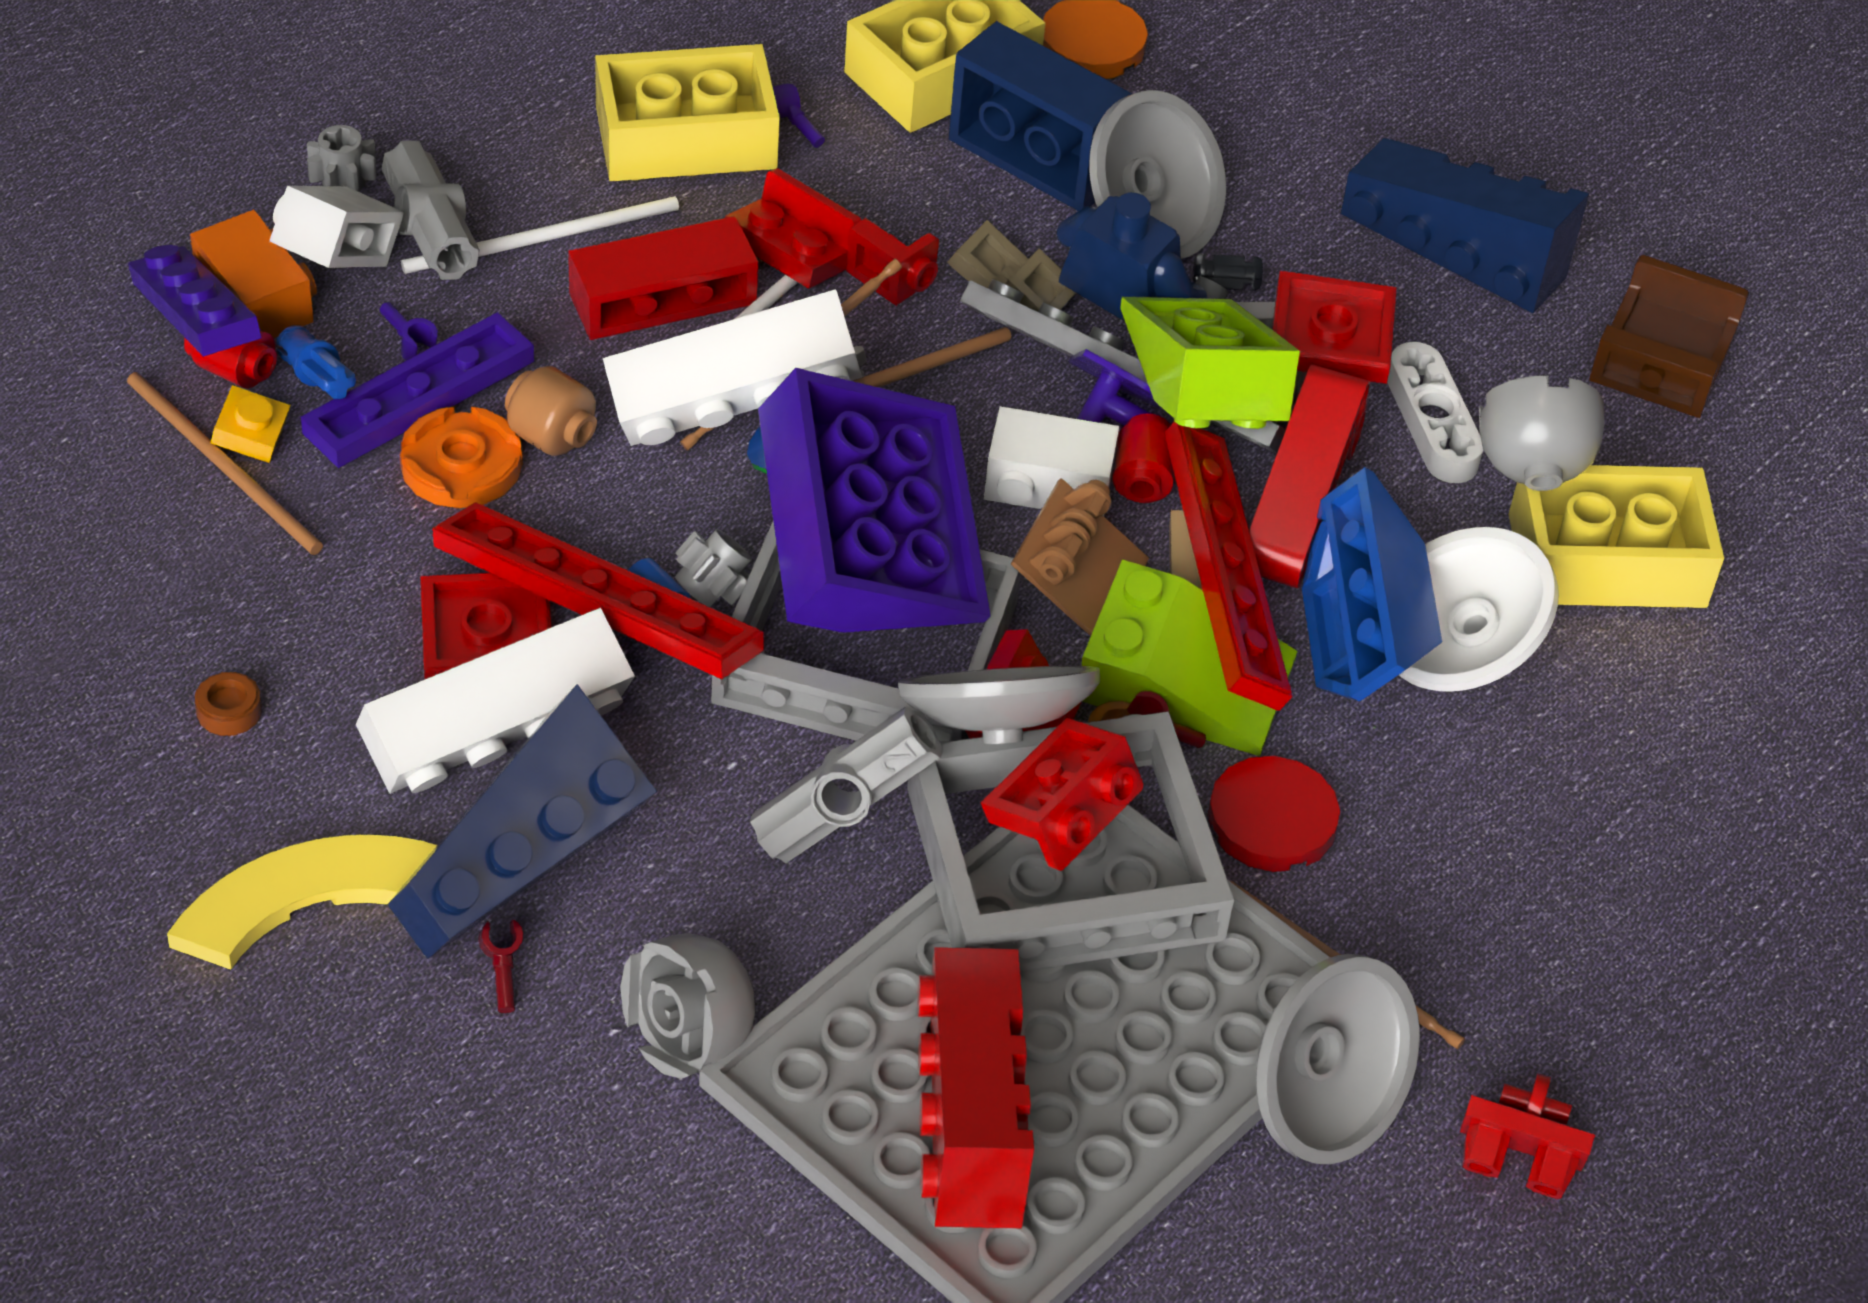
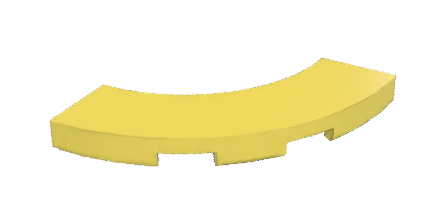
M344 835L315 839L268 853L234 870L202 893L181 914L168 931L169 948L232 969L252 944L278 925L290 920V913L295 910L327 900H331L334 905L348 903L388 904L437 845L397 836Z

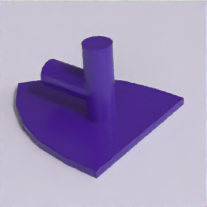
M1087 349L1070 357L1068 361L1070 364L1098 378L1077 419L1102 423L1105 416L1125 426L1136 415L1151 414L1118 396L1119 390L1165 411L1154 401L1148 383Z

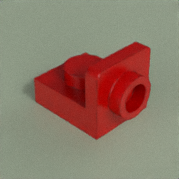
M864 218L849 228L846 272L865 284L871 278L877 277L884 271L886 265L893 259L898 260L902 268L893 276L885 279L875 291L897 306L916 292L926 290L934 281L938 272L939 239L933 234L927 233L911 245L906 246L894 235L887 233L867 218Z

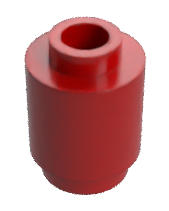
M261 329V339L207 356H202L184 338L185 352L192 357L198 367L242 388L249 389L255 387L259 382L265 381L274 371L277 362L274 338L271 334Z
M1147 413L1136 415L1127 422L1118 435L1113 485L1120 495L1134 502L1152 503L1165 498L1173 488L1174 471L1164 432L1170 427V423L1159 415Z

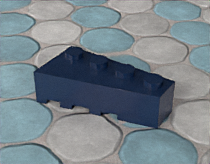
M1383 138L1349 171L1340 214L1513 304L1534 313L1567 278L1589 193L1570 188L1566 194L1546 189V181L1528 176H1524L1520 181L1494 175V167L1477 162H1474L1470 167L1450 163L1447 154Z
M576 684L550 711L537 729L511 757L504 768L466 810L464 815L387 905L426 958L429 959L630 816L657 791L579 685Z

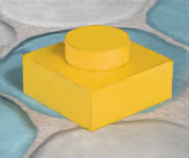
M232 385L214 427L211 444L270 463L291 405Z

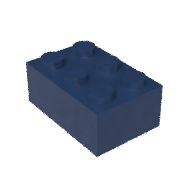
M996 21L956 53L949 140L1075 210L1080 211L1084 207L1092 206L1095 203L1090 181L1089 160L1096 128L1103 115L1114 103L1132 93Z

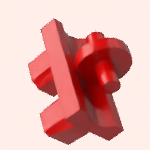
M1537 1073L1531 1092L1504 1084L1499 1104L1471 1095L1460 1129L1461 1133L1466 1134L1462 1167L1465 1170L1487 1177L1498 1178L1507 1148L1532 1155L1534 1159L1525 1187L1533 1192L1554 1199H1561L1576 1170L1582 1171L1590 1155L1595 1135L1566 1126L1572 1105L1546 1097L1551 1077Z

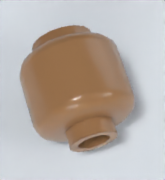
M544 366L533 371H525L514 380L507 392L505 408L510 429L516 435L548 455L558 456L568 453L575 447L580 448L584 446L596 430V400L593 392L553 366Z

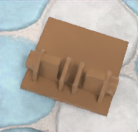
M1060 478L1021 544L1011 565L1091 636L1122 559L1145 566L1149 557L1103 516L1111 506L1110 489L1104 482L1090 480L1088 483L1073 489L1066 481Z

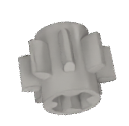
M346 125L331 126L320 133L318 142L308 141L307 166L310 183L322 181V186L349 187L360 192L365 185V180H376L375 142L373 139L362 141L361 134L355 128Z
M715 529L707 540L698 532L693 531L675 552L678 556L677 562L683 566L676 574V580L690 595L708 607H711L720 596L733 605L741 596L749 578V574L743 569L752 560L751 556L733 538L719 529Z

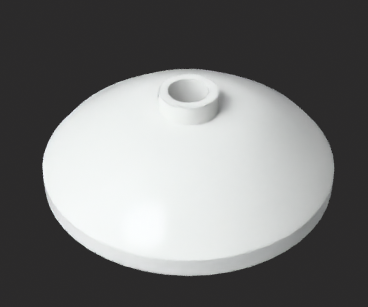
M1494 527L1462 529L1442 535L1425 544L1442 643L1399 674V676L1411 684L1428 690L1462 691L1489 684L1519 667L1537 650L1547 636L1558 607L1559 595L1556 576L1544 553L1526 537L1510 530Z

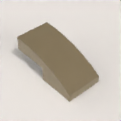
M988 220L947 261L953 269L968 281L971 280L988 288L992 279H995L1024 294L1020 304L1037 312L1042 303L1061 310L1076 293L1058 282L1062 269L1040 248L1028 259Z

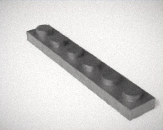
M992 279L988 288L971 280L969 281L960 302L974 311L1069 356L1087 349L1148 383L1139 359L1121 351L1125 343L1124 340L1093 326L1089 336L1070 327L1074 317L1046 303H1042L1038 312L1020 304L1023 293L995 279ZM1211 420V423L1276 454L1286 431L1277 424L1278 421H1267L1266 427L1251 429L1236 426L1230 421Z

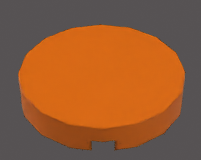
M1064 0L1056 3L1044 15L1045 32L1043 46L1104 79L1121 76L1124 74L1126 67L1134 63L1135 68L1142 62L1148 38L1145 22L1132 8L1116 0Z
M455 407L437 409L418 418L405 431L401 442L400 465L404 481L417 496L435 505L466 508L475 502L485 505L504 496L519 479L523 465V455L520 438L510 429L506 418L484 408L471 407V413H455Z

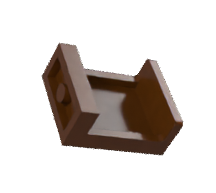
M1640 255L1635 264L1630 285L1612 325L1607 324L1600 339L1589 381L1701 418L1736 335L1749 291L1745 288L1646 255Z

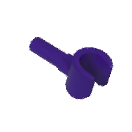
M789 83L772 86L779 119L788 117L790 122L800 130L815 148L820 147L825 142V138L801 110L797 88Z
M390 302L381 305L380 313L397 330L398 335L401 337V355L404 360L417 355L418 348L416 343H423L429 348L437 344L438 330L431 321L425 318H414L407 321Z

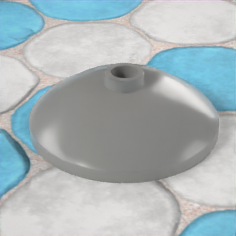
M1158 90L1141 91L1128 95L1114 103L1101 118L1094 133L1090 150V181L1097 207L1109 196L1119 197L1129 192L1139 193L1149 200L1151 204L1150 215L1172 227L1179 234L1181 259L1195 254L1210 241L1216 232L1223 215L1226 199L1224 162L1211 129L1191 105L1168 92Z
M1039 666L924 675L898 681L899 696L909 706L942 725L962 730L982 731L984 744L1015 743L1023 741L1022 728L1039 726L1058 719L1090 696L1100 683V669L1091 666Z
M1343 954L1328 958L1316 964L1299 977L1285 992L1273 1010L1265 1027L1258 1052L1256 1067L1257 1095L1266 1128L1276 1143L1291 1155L1321 1165L1349 1160L1373 1145L1389 1128L1402 1108L1417 1066L1420 1031L1413 996L1405 981L1392 967L1377 959L1359 954Z

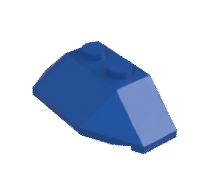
M1366 467L1320 500L1317 518L1322 520L1311 543L1302 585L1316 687L1356 701H1361L1442 643L1426 545L1375 473Z

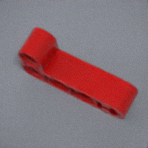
M1310 365L1249 529L1261 578L1296 589L1300 587L1305 575L1311 543L1322 520L1317 518L1320 500L1336 489L1346 459H1352L1357 447L1367 410L1370 388L1369 380L1319 365Z

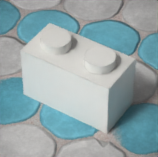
M287 185L285 194L279 199L274 209L273 221L275 225L270 242L328 268L387 267L404 212L349 187Z
M1000 406L988 457L984 500L1042 509L1060 478L1066 481L1073 489L1088 483L1090 480H1100L1110 488L1119 426Z

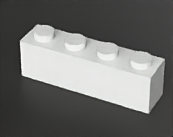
M836 289L603 358L619 422L631 446L640 443L644 445L661 444L670 440L677 432L697 426L703 428L718 427L728 423L734 415L758 409L795 367L849 381L862 378Z
M598 608L364 704L356 726L389 794L409 786L412 793H418L445 780L448 777L446 770L467 761H469L472 768L486 765L507 752L505 745L526 736L529 738L550 711L576 684L579 685L600 715L612 711L623 703L621 696L635 675L602 609Z

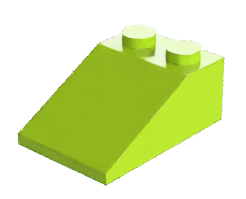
M1121 298L1120 309L1153 399L1174 418L1175 423L1190 428H1206L1210 426L1211 420L1230 421L1239 427L1260 429L1266 427L1267 421L1290 420L1300 351L1232 299Z
M1122 559L1082 656L1081 666L1098 667L1100 669L1099 685L1082 702L1095 706L1109 701L1131 703L1138 693L1151 691L1165 700L1169 708L1170 717L1174 722L1204 733L1208 741L1261 756L1277 710L1227 690L1203 590L1183 577ZM1278 639L1289 680L1298 651Z

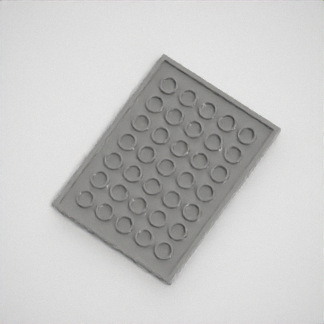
M1127 805L1063 871L1048 866L1036 839L1002 827H998L963 856L980 914L1192 883L1179 843L1130 805ZM1228 880L1234 904L1226 941L1021 971L1023 1000L1021 1035H1024L1026 1038L1025 1085H1029L1031 1101L1030 1115H1028V1130H1033L1034 1154L1022 1229L935 1227L934 1198H921L922 1154H933V1136H920L919 1128L921 1093H932V1076H919L920 1033H931V1017H918L919 975L932 974L934 947L952 948L933 881L755 1024L740 1047L712 1065L707 1064L699 1070V1086L952 1303H1063L1262 1119L1257 1095L1256 1067L1259 1047L1267 1022L1280 999L1295 981L1307 970L1331 957ZM1203 913L1193 914V917L1203 916ZM989 945L979 946V948H988V947H989Z

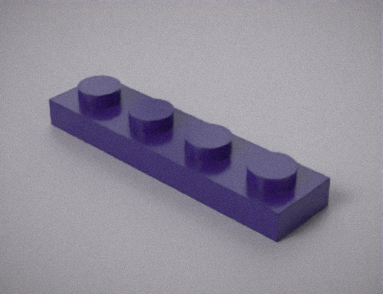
M157 246L146 251L144 258L128 262L133 285L202 356L261 339L256 315L184 246Z
M496 312L348 391L345 398L333 399L301 416L302 434L337 468H340L403 434L418 418L440 408L452 407L533 363L534 345Z

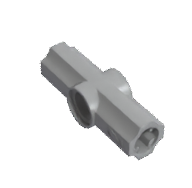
M400 141L396 148L384 153L381 169L395 197L394 208L404 212L398 232L400 235L414 236L428 267L435 269L441 280L460 279L466 271L477 266L480 252L465 222L466 203L462 187L459 184H446L431 153L423 149L420 141Z
M906 706L854 743L843 744L833 748L825 756L821 766L752 814L750 823L756 832L758 843L772 859L778 858L784 863H788L837 828L850 827L861 822L868 814L872 804L941 757L943 747L938 741L935 728L920 711L916 712ZM846 779L852 781L857 785L859 791L847 792L841 790L834 784L833 780Z

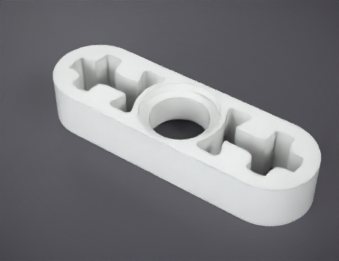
M1407 342L1397 346L1392 352L1387 383L1427 469L1434 477L1448 483H1463L1471 480L1478 472L1483 453L1481 437L1443 357L1435 348L1425 343ZM1419 375H1421V376L1424 375V379H1423L1422 385H1419V382H1420V377H1419ZM1428 405L1437 406L1447 411L1449 416L1444 418L1430 417L1424 414L1420 408ZM1450 438V449H1445L1447 439Z

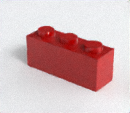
M736 216L568 251L569 295L590 340L751 305L757 299L758 260Z

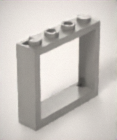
M774 521L771 524L732 615L733 618L761 631L782 585ZM980 550L991 617L985 622L968 671L985 670L1005 631L1008 630L1018 602L1021 573L1011 565L1014 559L1012 557ZM762 653L752 658L724 679H719L712 675V704L855 741L906 706L919 712L909 706L899 696L898 688ZM924 715L935 728L938 741L951 742L969 738L965 730L942 725Z
M1169 712L1148 715L1132 714L1119 719L1085 724L1125 736L1137 767L1152 765L1192 883L980 914L945 794L997 787L1057 727L1024 731L1023 741L1015 743L984 744L983 737L951 742L939 741L943 747L941 757L910 778L907 784V791L952 948H979V946L989 945L988 949H1018L1021 972L1226 941L1234 898ZM1203 913V916L1193 917V914Z

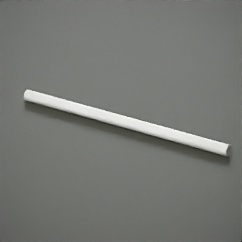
M676 196L477 242L480 249L478 257L679 210V203ZM423 255L401 260L404 274L430 269Z

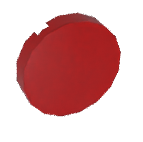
M1278 756L1247 758L1229 766L1214 783L1207 817L1210 828L1213 825L1214 831L1218 834L1217 842L1228 855L1249 867L1270 872L1290 871L1291 865L1307 861L1306 866L1323 857L1333 845L1340 808L1335 791L1320 773L1296 760Z

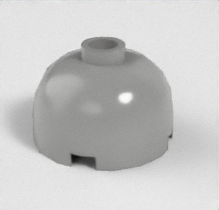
M1530 376L1514 379L1492 388L1486 394V406L1480 405L1479 429L1484 452L1498 472L1518 483L1525 484L1532 490L1548 491L1558 488L1562 483L1584 472L1593 464L1600 451L1605 423L1604 400L1596 388L1581 380L1569 378L1568 389L1549 387V376Z
M691 933L671 935L642 945L644 948L641 952L630 955L624 964L620 985L623 1015L628 1027L639 1024L642 1035L652 1046L644 1045L638 1047L644 1058L662 1074L682 1079L699 1073V1070L705 1065L716 1063L740 1047L752 1031L755 1016V997L751 978L736 954L719 940Z

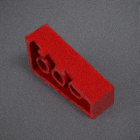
M934 947L932 974L919 975L918 1017H931V1033H920L918 1069L919 1076H932V1093H921L919 1128L920 1136H933V1154H922L921 1198H934L935 1227L1022 1229L1034 1154L1033 1130H1028V1115H1030L1031 1101L1029 1085H1025L1026 1038L1024 1035H1021L1023 1000L1019 950Z

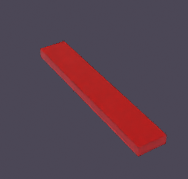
M1173 422L1164 432L1227 690L1280 711L1293 696L1225 439L1201 428L1185 427Z
M477 502L432 528L435 548L581 615L601 608L611 629L719 679H724L764 651L763 631Z

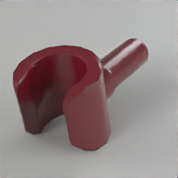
M1142 691L1135 696L1127 711L1131 715H1148L1169 712V708L1165 700L1158 694L1151 691ZM1172 720L1179 741L1196 748L1203 747L1206 741L1204 733Z
M515 920L510 922L512 944L510 947L502 949L494 946L490 941V923L487 921L479 932V946L485 955L492 958L493 970H495L498 1012L511 1013L515 1011L512 969L514 968L513 953L522 943V927Z

